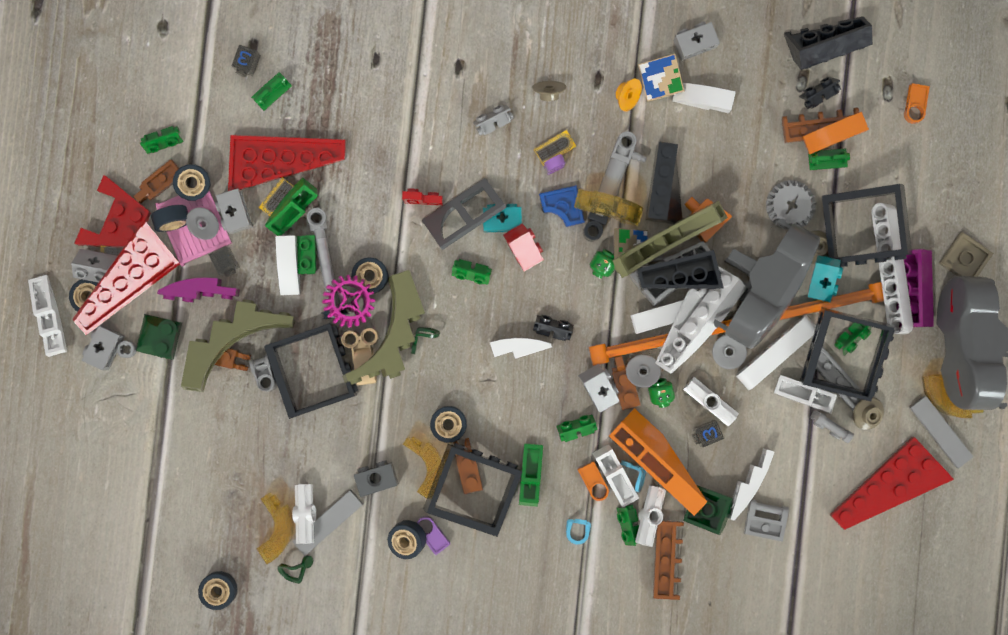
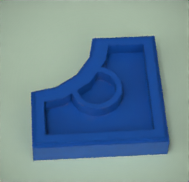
M577 185L539 194L543 213L558 215L566 227L585 223Z

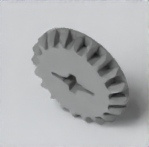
M788 180L777 184L768 194L766 201V210L769 218L775 225L786 230L788 229L777 223L779 219H785L786 223L790 225L796 223L803 227L810 222L816 211L815 195H813L810 188L798 181ZM795 199L794 205L796 208H792L787 212L789 207L787 201L791 202Z

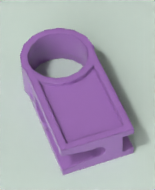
M562 154L544 163L547 175L564 168L566 162Z
M423 516L417 523L419 524L423 519L432 522V531L426 533V544L437 555L448 547L450 542L431 517Z

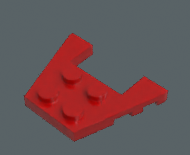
M103 175L97 191L115 198L100 234L80 228L74 244L78 246L124 248L144 220L148 222L151 212L111 179Z

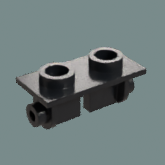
M826 77L817 86L804 90V93L799 98L806 100L804 105L807 109H813L823 103L821 95L824 96L825 100H828L839 93L841 87L838 82L840 80Z
M537 315L533 331H536V334L548 337L550 331H554L553 338L566 342V340L570 341L574 325L565 320H553L547 315Z

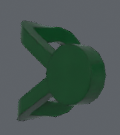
M418 327L415 341L412 343L411 354L416 352L418 336L438 338L440 331L433 328ZM419 331L430 332L433 334L419 333Z
M306 555L303 557L302 563L295 566L281 563L277 570L286 580L300 584L306 568H310L313 565V557ZM283 568L288 570L301 568L299 577L289 576Z

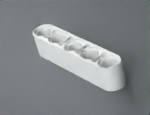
M807 315L802 316L740 370L736 377L748 390H751L809 340L814 334L816 325Z

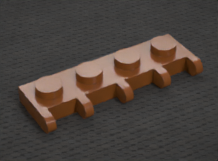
M858 107L853 108V114L859 113ZM840 109L836 111L837 117L824 118L823 112H818V119L805 121L804 114H799V122L788 123L787 116H782L784 142L804 141L803 136L852 115L843 116Z
M662 520L657 526L653 582L654 599L680 600V595L673 594L674 582H681V578L674 577L675 563H682V558H675L676 544H683V539H676V527L684 526V522Z

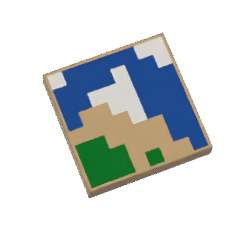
M676 54L638 64L647 102L685 92Z

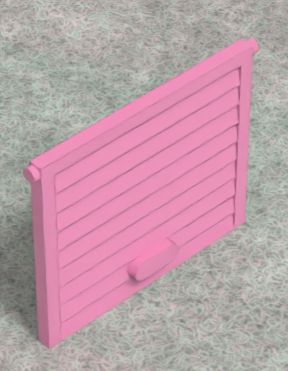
M210 190L203 198L196 201H188L180 196H176L160 204L159 202L155 203L157 210L172 205H184L187 207L188 213L194 208H205L211 211L218 220V233L209 240L199 239L192 235L187 225L167 232L181 267L185 266V263L232 244L227 230L224 231L222 227V218L217 211Z

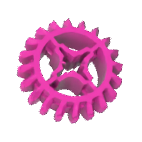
M346 275L345 280L342 276H339L338 282L335 279L331 281L333 286H326L329 292L323 293V296L328 298L322 300L323 304H328L323 310H330L331 313L327 317L331 318L334 316L333 323L341 320V327L345 325V322H347L348 328L352 327L353 323L355 326H359V320L362 323L366 322L365 316H371L368 310H374L375 308L370 305V303L375 302V299L369 297L374 292L367 291L370 288L369 284L365 287L363 286L364 279L357 282L358 276H354L352 281L350 275ZM350 286L357 289L358 291L355 293H349L346 289L344 290L342 287ZM336 291L339 293L338 296L340 298V304L337 307L334 304ZM353 296H355V298L351 301V305L346 304L342 307V305L348 298H352ZM360 296L363 298V308L361 311L357 303ZM348 309L351 313L354 312L356 316H345L340 311Z

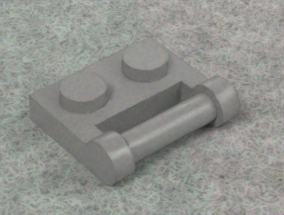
M813 411L809 417L814 420L813 424L822 430L824 427L830 430L829 434L838 440L842 438L844 442L849 443L854 436V433L842 428L821 412Z
M751 499L748 504L744 534L783 542L789 507L762 504ZM755 511L778 514L780 519L774 520L755 516Z

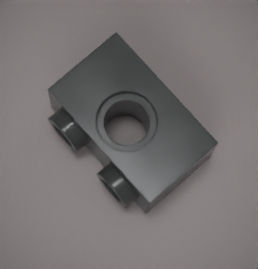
M387 460L376 463V467L371 469L368 466L357 469L358 473L354 474L360 497L386 490L399 484L393 463H387ZM378 473L381 477L380 482H373L371 474Z

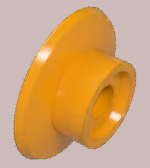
M631 79L618 86L616 99L622 111H629L637 104L642 91L640 80Z

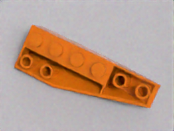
M634 408L609 437L695 516L707 503V500L664 435Z

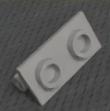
M499 105L490 114L484 113L479 115L476 121L473 122L476 127L479 126L477 128L479 135L483 134L485 136L496 130L494 122H497L499 128L510 123L514 117L511 112L507 113V111L511 109L507 105Z

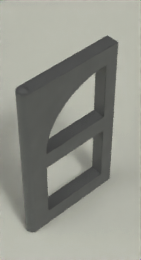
M484 178L422 219V223L425 224L439 247L444 250L507 207L488 183V180ZM484 190L495 206L473 220L462 204ZM456 209L466 225L444 239V222L449 214Z

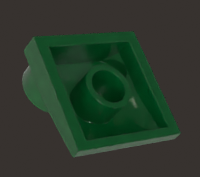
M144 314L136 351L174 360L182 322Z
M697 485L707 503L695 516L687 510L683 521L721 535L732 509L733 498Z

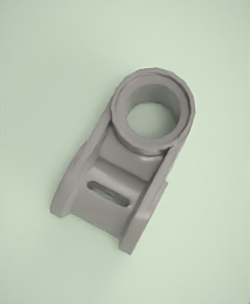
M267 354L256 360L250 359V368L258 388L266 392L275 390L277 383ZM266 378L271 380L269 388H265L263 385V381Z

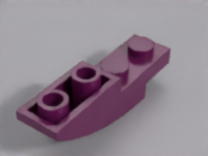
M192 278L167 285L159 289L157 294L163 295V299L175 300V297H182V301L194 303V299L200 300L201 292L202 296L214 297V294H219L222 299L233 300V296L239 297L240 289L221 287L222 279Z

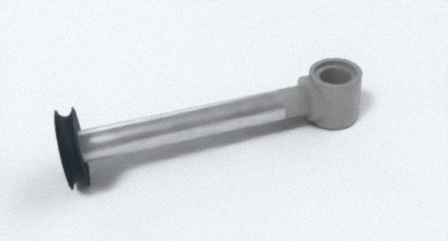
M313 208L307 214V222L310 232H314L325 292H329L326 286H333L331 281L334 279L325 233L327 229L326 214L320 208ZM314 215L322 217L319 223H314L311 219ZM337 291L334 295L335 307L339 305ZM343 309L340 311V313L343 315L350 314L347 312V309ZM330 310L321 312L324 314L322 319H330L327 317L331 313Z

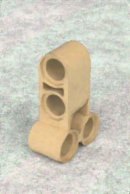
M364 329L361 336L358 332L352 330L346 331L342 335V344L352 350L354 370L368 361L373 355L372 345L378 342L380 336L376 329ZM368 331H372L375 334V339L372 342H368L365 338ZM349 334H353L356 337V341L352 345L348 344L346 340ZM369 375L361 377L362 381L356 384L357 386L377 383L376 376L369 378Z

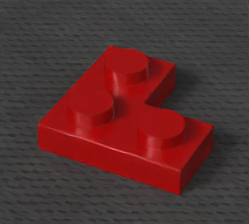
M414 188L402 191V200L405 204L443 206V196H439L438 192H428V195H423L422 192H419V189Z

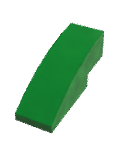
M302 177L276 207L266 222L265 227L277 236H282L306 212L305 208L318 196L317 188Z
M524 444L519 505L538 507L543 445Z

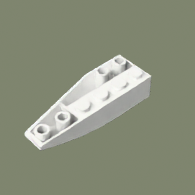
M719 267L724 289H689L656 360V364L670 374L707 340L716 329L713 323L714 320L722 322L747 289L738 277Z

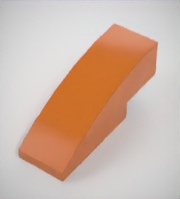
M859 112L809 133L802 138L810 155L864 133L869 128L863 113Z

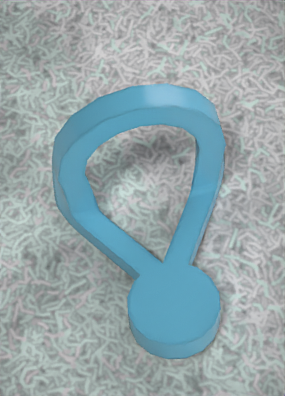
M621 460V465L639 471L635 491L639 493L644 484L646 471L642 467L633 465L631 462Z
M568 519L566 525L568 540L576 545L585 543L589 537L591 523L587 522V520ZM572 523L586 525L585 536L582 540L576 541L571 538L570 530Z

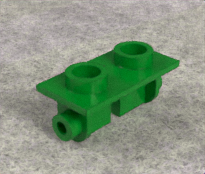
M278 72L251 98L265 111L289 90L292 85Z
M172 125L161 130L162 136H159L157 131L145 134L141 138L140 145L147 154L176 146L183 143V140L179 135L180 130L178 126L174 127Z
M846 148L820 150L810 155L808 153L809 170L847 168L850 153H847Z
M315 235L297 236L298 274H316Z
M462 259L454 261L451 276H455L460 280L474 281L480 285L489 284L492 272L489 266L476 263L475 268L472 269V262Z
M853 323L848 328L852 335L850 336L845 331L835 340L834 346L839 350L842 348L844 356L848 352L851 354L858 347L857 343L861 339L865 340L870 336V326Z
M583 415L579 419L564 421L556 426L561 442L577 439L578 431L584 437L594 434V431L598 430L593 415Z
M633 505L625 506L626 508L617 507V519L622 529V540L625 542V545L636 546L638 543L635 541L639 525L633 526V523L638 521L636 508Z

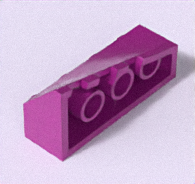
M912 250V255H906L907 259H904L913 327H934L932 250ZM899 303L896 305L897 311L899 310Z

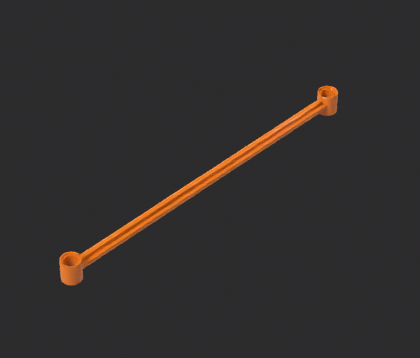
M882 283L869 284V289L833 296L831 302L815 300L789 306L780 320L819 312L821 307L832 309L872 300V303L884 301ZM732 319L722 321L721 323L729 326ZM718 327L714 330V332L711 335L724 333L726 331ZM669 333L606 347L605 343L591 346L589 351L592 365L608 363L609 358L662 347Z

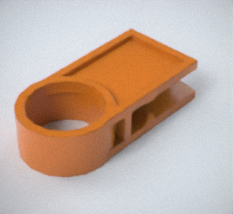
M914 83L909 85L904 118L908 123L916 124L925 118L930 86ZM911 107L920 110L921 116L919 120H913L909 116Z
M592 461L578 468L577 470L591 497L596 501L606 499L609 489L595 462ZM596 484H602L606 487V493L601 498H596L592 495V488Z

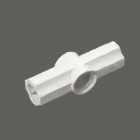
M695 377L689 380L683 389L727 426L733 423L739 414ZM710 396L715 398V404L712 407H709L706 403L707 398Z
M312 484L295 485V506L293 507L292 517L294 523H296V544L314 543L316 508L313 505Z
M649 486L644 508L640 510L638 516L640 525L636 543L653 547L657 526L663 520L661 510L666 490Z

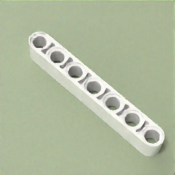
M875 204L872 208V220L877 252L888 251L889 246L891 250L901 249L896 208L891 204ZM894 257L887 258V262L879 263L887 324L894 327V334H908L913 329V320L904 259L894 260ZM892 265L894 266L893 272H891ZM894 284L897 286L896 291L893 289ZM897 303H899V310H898V311H897V309H896ZM900 322L902 323V328H901V330H900V328H899V323H900Z

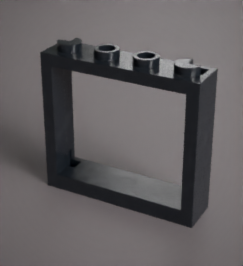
M903 184L822 196L829 258L841 260L840 267H848V263L855 262V265L867 264V260H874L875 263L887 262V258L894 257V260L907 259L906 255H912L905 186ZM895 194L901 249L838 257L832 204Z
M821 307L800 378L801 383L810 387L871 402L875 392L877 393L878 386H876L878 378H881L883 375V362L889 356L888 346L894 339V327L887 323ZM831 317L882 329L863 390L813 378Z
M332 323L264 346L289 419L357 396L356 392L359 391L357 384L351 385L350 382H347L348 393L297 410L277 352L278 348L328 331L342 374L345 375L352 371L349 362L346 363L343 356L346 355L343 344H339L337 338L340 337L337 326L333 327Z
M447 444L423 510L428 514L498 537L522 471L517 468L518 465L509 461L506 464L502 463L500 458L490 455L488 458L482 456L483 452L479 450H465V446L462 444ZM455 454L511 474L493 524L436 505Z

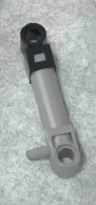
M623 132L616 140L606 172L587 218L590 222L583 229L584 238L590 242L597 241L603 234L602 226H605L608 221L613 202L630 159L646 162L647 157L634 152L637 139L632 132ZM623 138H628L631 141L629 147L622 145L621 140ZM588 228H597L598 234L596 236H590L588 234Z

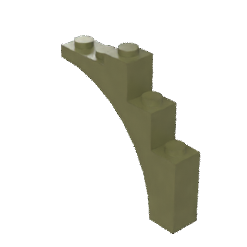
M719 200L628 248L613 260L616 272L624 278L668 250L723 222L728 217Z
M410 270L388 278L392 295V314L386 336L378 350L368 361L342 376L345 383L350 382L352 385L361 382V377L369 375V378L380 375V370L383 377L389 376L392 379L400 376V371L405 370L398 348L402 351L411 347L410 343H413L415 339L408 320L410 323L421 319L420 316L425 313Z
M244 299L242 302L237 301L233 323L226 319L213 321L209 343L204 339L189 341L181 387L184 390L204 392L208 376L215 363L232 345L246 336L262 330L294 328V317L286 312L272 314L271 311L264 309L258 312V307L252 300Z

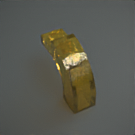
M582 189L578 190L574 205L576 209L605 215L621 223L639 226L643 207L632 201L598 191L592 192Z
M942 374L922 376L926 397L940 412L958 418H972V413L984 412V410H964L955 406L946 393Z
M407 437L403 445L419 455L426 464V478L417 492L427 499L442 457L429 441L423 447L421 446L422 442L416 437Z
M271 492L261 498V500L273 517L274 532L268 541L256 548L266 564H269L284 552L291 541L294 530L292 512L288 504L281 508L279 506L281 504L276 495H272Z

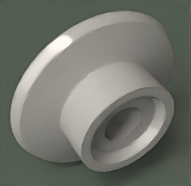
M198 207L188 213L186 224L192 235L203 240L212 239L217 235L219 223L211 211Z
M725 335L715 342L712 354L715 362L720 367L735 369L745 361L747 349L744 345ZM728 348L732 351L730 356L726 354Z
M649 355L633 357L626 367L628 380L637 387L645 388L654 385L661 374L660 366ZM644 370L647 373L645 375L640 374V371Z

